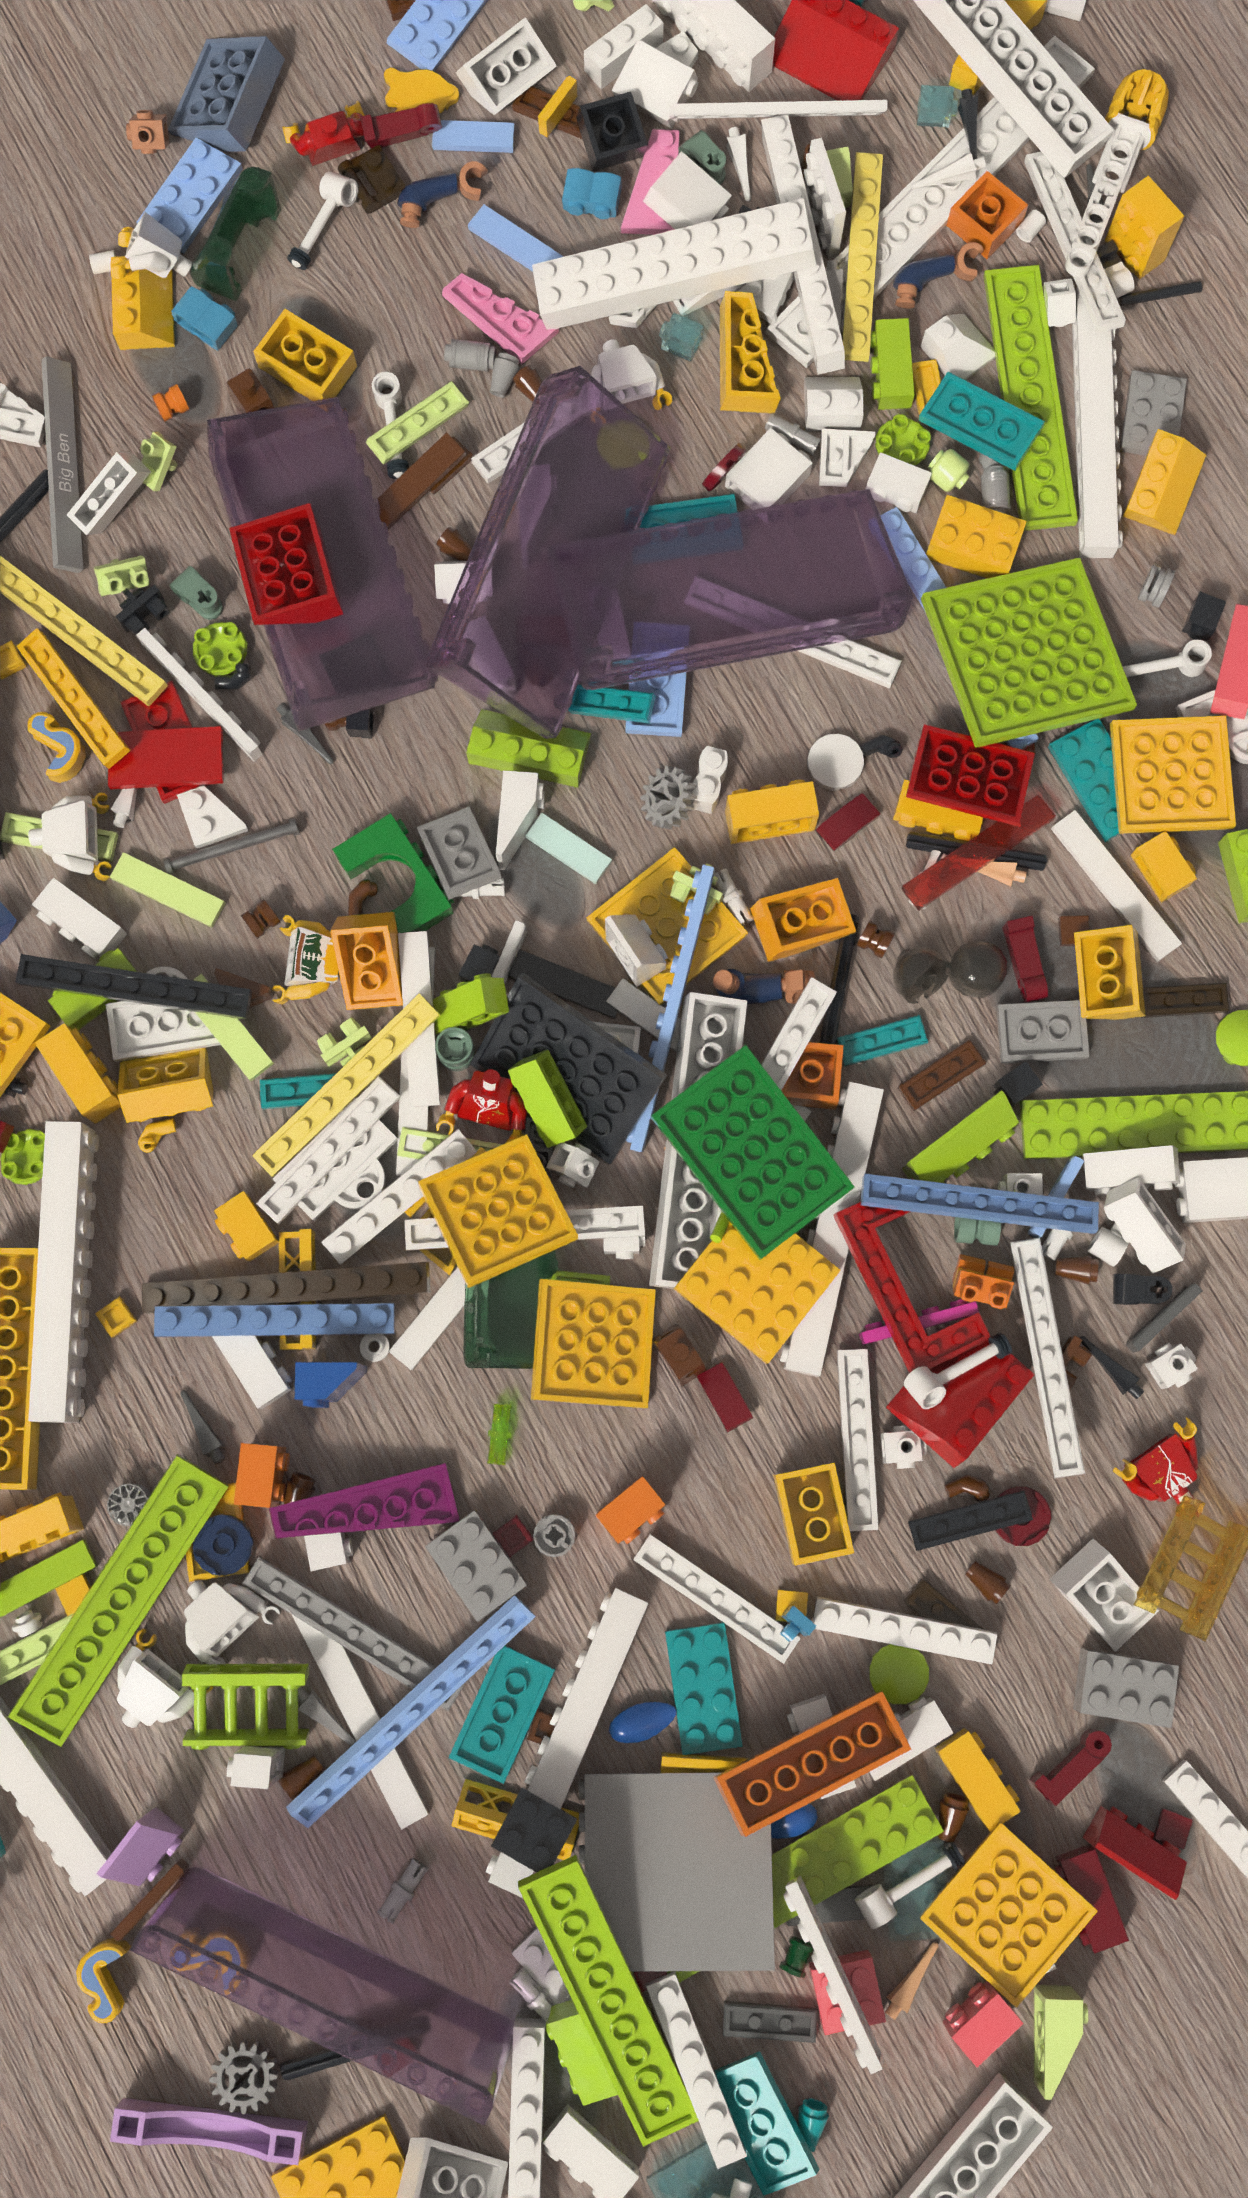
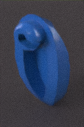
M646 1702L634 1705L618 1714L611 1721L609 1733L614 1740L621 1743H638L648 1740L665 1729L674 1720L676 1709L668 1703Z
M809 1803L771 1823V1838H791L805 1833L816 1823L818 1818L817 1810Z

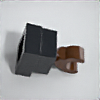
M359 703L358 709H347V715L339 713L336 709L332 708L326 710L328 716L336 717L335 722L325 723L328 730L336 731L340 727L346 726V731L350 737L372 739L374 710L370 703Z

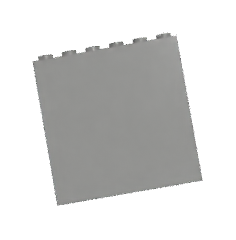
M720 1773L584 1774V1780H579V1800H585V1812L579 1813V1832H585V1845H579L580 1864H585L587 1879L631 1971H775L771 1824L746 1837L741 1836L713 1778Z

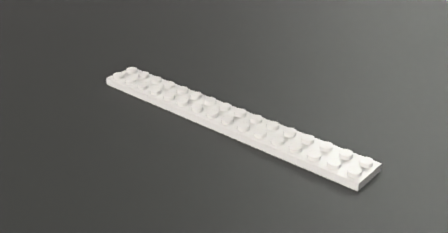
M1056 36L1044 46L1079 89L1093 76L1095 68ZM995 97L977 114V158L984 157L986 168L976 171V179L941 183L918 189L912 188L914 182L944 169L970 153L966 133L963 128L879 213L873 300L895 278L899 270L909 264L947 225L951 207L986 171L995 176L1030 140L1029 136ZM849 245L834 259L838 261V269L844 268L841 300L842 332ZM798 296L777 317L776 323L774 325L770 324L767 327L766 334L807 368L814 361Z

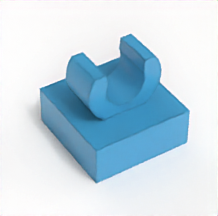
M795 1606L788 1607L782 1614V1617L789 1623L783 1628L780 1635L788 1642L793 1641L799 1632L803 1636H809L816 1628V1625Z

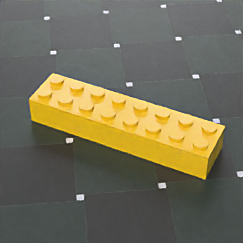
M0 1248V1489H37L40 1422H30L28 1418L38 1248Z

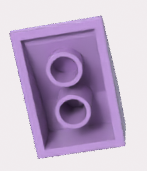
M157 1807L136 1821L96 1874L101 1878L137 1886L143 1884L147 1879L152 1882L163 1868L160 1862L164 1856L168 1854L171 1857L183 1842L179 1837L184 1829Z

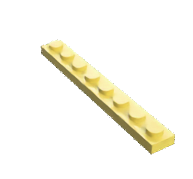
M856 152L842 335L845 360L868 362L870 356L883 154Z
M0 556L1 594L146 705L150 706L166 689L168 685L162 678Z
M419 993L252 1156L272 1177L276 1176L434 1023L441 1014Z

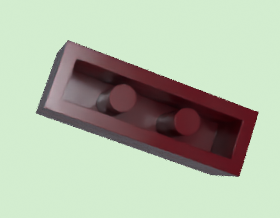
M1088 1844L1055 1856L1058 1866L1054 1867L1055 1872L1098 1910L1078 1934L1083 1947L1088 1945V1948L1095 1954L1128 1942L1126 1930L1096 1849Z

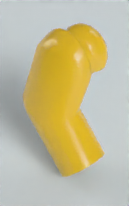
M174 1118L147 1124L138 1140L140 1149L146 1153L152 1152L162 1135L177 1132Z

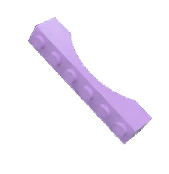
M123 2098L114 2110L110 2142L140 2146L153 2144L211 2146L242 2152L266 2162L298 2166L304 2154L308 2121L247 2113L242 2114L239 2112L231 2113L216 2109Z

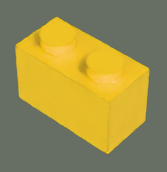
M1166 831L1137 847L1131 854L1132 859L1161 903L1186 889L1197 879L1194 866L1190 861L1183 858L1179 852L1180 846L1174 837L1169 836Z
M242 1191L214 1210L218 1217L214 1220L223 1235L229 1233L234 1241L230 1246L239 1259L244 1257L247 1261L251 1262L279 1243L277 1237L246 1192Z

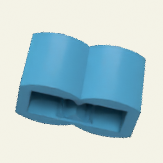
M579 168L568 169L562 196L563 209L576 216L591 213L599 219L616 217L622 189L621 176L607 172L594 173Z
M191 286L171 310L174 321L218 351L238 326L235 312L226 304L220 305L213 302V297L202 288L198 290Z

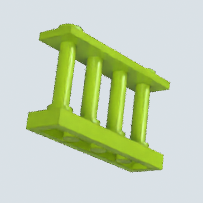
M187 1664L182 1673V1686H191V1689L194 1690V1729L187 1730L183 1738V1746H191L195 1750L207 1749L210 1746H283L285 1749H297L301 1746H306L309 1729H298V1688L306 1685L309 1676V1664ZM209 1686H221L224 1689L225 1729H207L206 1689ZM240 1686H252L255 1689V1729H237V1688ZM270 1686H283L286 1689V1729H268L267 1689Z

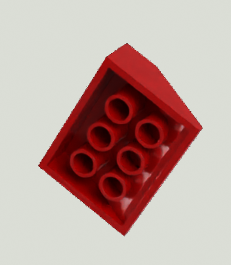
M792 0L774 35L773 66L837 101L863 100L896 48L899 27L848 0Z
M310 503L229 528L254 625L318 623L343 615L320 525Z
M924 724L912 763L906 797L1019 826L1035 753L999 743L975 748L971 736Z
M987 1341L929 1370L932 1373L938 1374L988 1346L989 1342ZM1012 1354L1002 1359L995 1355L943 1384L946 1389V1395L933 1408L923 1409L904 1386L888 1403L886 1408L949 1465L955 1468L970 1456L1035 1374Z

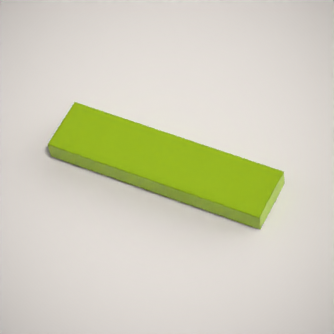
M81 1540L0 1583V1618L98 1567L86 1540Z

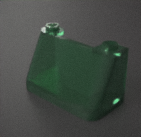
M254 166L244 169L224 196L192 261L190 275L197 286L237 302L242 288L234 279V268L228 266L232 259L233 247L245 223L258 227L260 220L270 217L276 221L281 211L271 172Z
M556 1250L470 1288L465 1283L463 1357L468 1368L533 1369L539 1280H550L557 1272Z

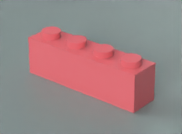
M1236 604L1210 713L1245 719L1248 708V606Z

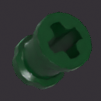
M790 1936L789 1950L785 1960L780 1962L779 1967L791 1975L805 1978V1967L810 1953H813L814 1949L811 1943H805L803 1939Z

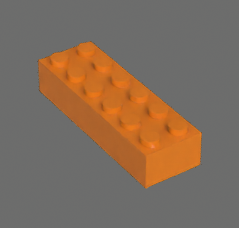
M883 1691L862 1699L713 1778L741 1836L746 1837L912 1749Z

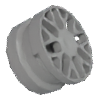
M1154 563L1143 584L1138 600L1143 602L1148 600L1152 602V606L1159 608L1170 587L1175 571L1161 569V565ZM1154 575H1156V577H1155V579H1154V581H1153V583H1152V585H1151L1150 591L1148 592L1147 590H1148V588H1149V586H1150V584H1151V582H1152V579H1153Z
M123 1484L115 1488L107 1501V1512L110 1518L119 1525L131 1526L151 1493L139 1484Z
M552 1514L545 1516L537 1523L533 1538L535 1546L541 1553L550 1557H558L566 1554L572 1548L576 1532L574 1525L568 1518L563 1515Z

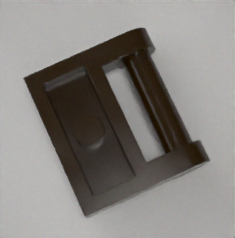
M379 145L351 161L345 160L341 162L337 168L340 175L352 178L357 182V195L362 202V208L367 214L373 213L399 198L400 193L406 187ZM360 170L363 172L376 192V196H370L358 178L357 172Z

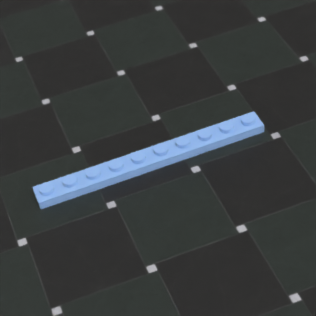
M897 507L873 519L872 525L923 607L921 601L922 594L946 588L945 584ZM1032 734L1004 742L1007 746L1023 750L1036 743L1039 738L1037 734Z
M703 865L701 871L696 870L692 887L697 889L694 900L689 899L686 906L685 916L689 917L687 928L681 927L677 943L682 945L680 956L674 955L670 970L671 973H675L672 985H666L663 1001L668 1002L665 1013H659L656 1029L660 1030L658 1041H652L648 1057L653 1058L652 1064L662 1072L665 1069L715 873V868ZM659 1089L627 1139V1142L631 1143L630 1150L644 1151L651 1123V1115L654 1112Z
M514 1595L286 1806L289 1814L309 1828L536 1617L533 1612Z

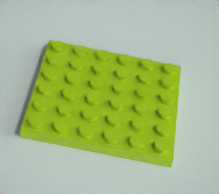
M1080 558L922 594L921 601L975 748L1132 711L1137 706Z

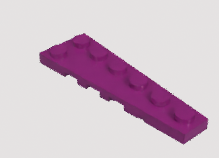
M446 1463L269 1508L275 1538L446 1524L460 1521Z

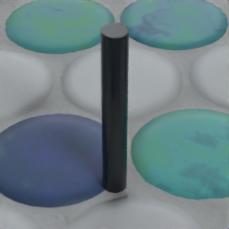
M1201 281L1128 293L1119 297L1120 306L1200 293L1202 292Z

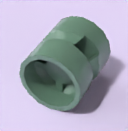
M451 1027L443 1030L437 1036L435 1051L445 1068L456 1072L463 1071L470 1066L475 1056V1047L470 1035L465 1030Z
M955 1217L954 1240L956 1243L972 1244L975 1239H978L979 1243L983 1245H998L1001 1232L1000 1222Z

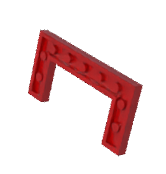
M861 1202L835 1213L833 1216L909 1373L921 1366L931 1369L987 1342L991 1336L979 1312L929 1336L926 1335L875 1228L911 1211L862 1206Z

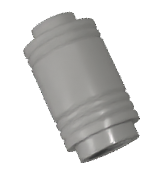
M451 339V343L445 345L444 360L449 361V367L485 372L493 369L496 347L491 346V343Z
M1003 466L985 468L981 475L982 506L1007 515L1010 514L1009 473Z

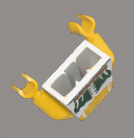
M285 915L282 918L286 923H291L289 928H279L284 935L291 936L284 984L289 987L286 989L279 985L273 986V991H282V997L280 999H273V1002L285 1004L289 999L311 998L327 991L329 986L337 982L339 970L331 932L321 923L298 920L296 922L289 915Z

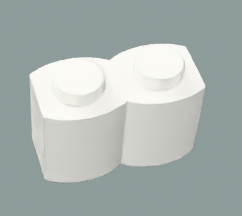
M706 746L702 751L699 759L698 775L693 784H696V788L692 791V794L697 796V799L691 801L694 810L712 814L719 802L721 784L726 776L728 763L726 750Z

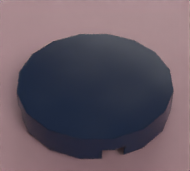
M221 1514L208 1518L193 1541L195 1560L203 1570L212 1575L225 1576L238 1572L248 1563L253 1554L254 1540L251 1530L244 1521L233 1515Z

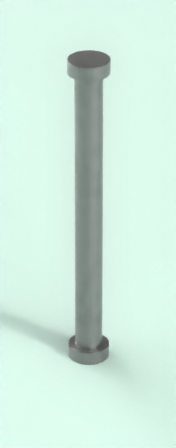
M293 818L289 820L290 823L176 858H163L168 874H173L176 869L290 834L294 836L300 835L296 820Z

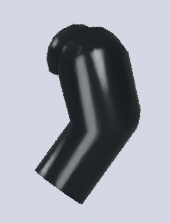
M238 663L235 666L236 673L233 675L215 676V689L235 690L242 688L251 680L250 665Z
M879 735L859 744L863 757L878 752L890 758H897L903 751L899 741L886 735Z

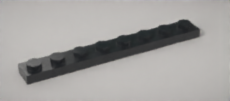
M25 954L20 956L15 981L18 985L244 1020L248 1018L252 997L251 989Z

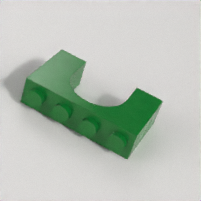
M390 813L332 850L350 880L384 861H397L408 866L415 874L414 891L405 903L390 912H394L398 933L427 931L454 914L451 907L454 900H448L444 889L440 890L436 881L439 878L431 865L425 867L420 859L424 857V854L416 842L411 844L405 836L409 831L402 820H395Z

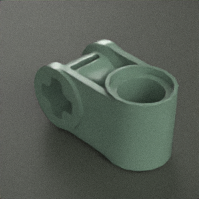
M700 130L679 146V153L682 151L718 184L724 182L726 177L724 169L726 155L712 142L707 133Z
M188 566L169 585L183 602L190 605L203 618L213 620L221 615L223 605L218 598L216 590L193 567Z

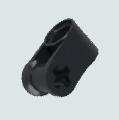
M1113 1274V1304H1158L1167 1301L1172 1295V1285L1165 1277ZM1156 1283L1158 1288H1162V1294H1158L1157 1298L1154 1292H1150V1287L1155 1286Z

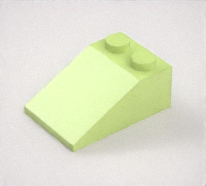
M1035 1985L1034 2084L1045 2100H1052L1082 2038L1083 2024L1088 2023L1087 2004L1083 2003V1999L1071 1986Z

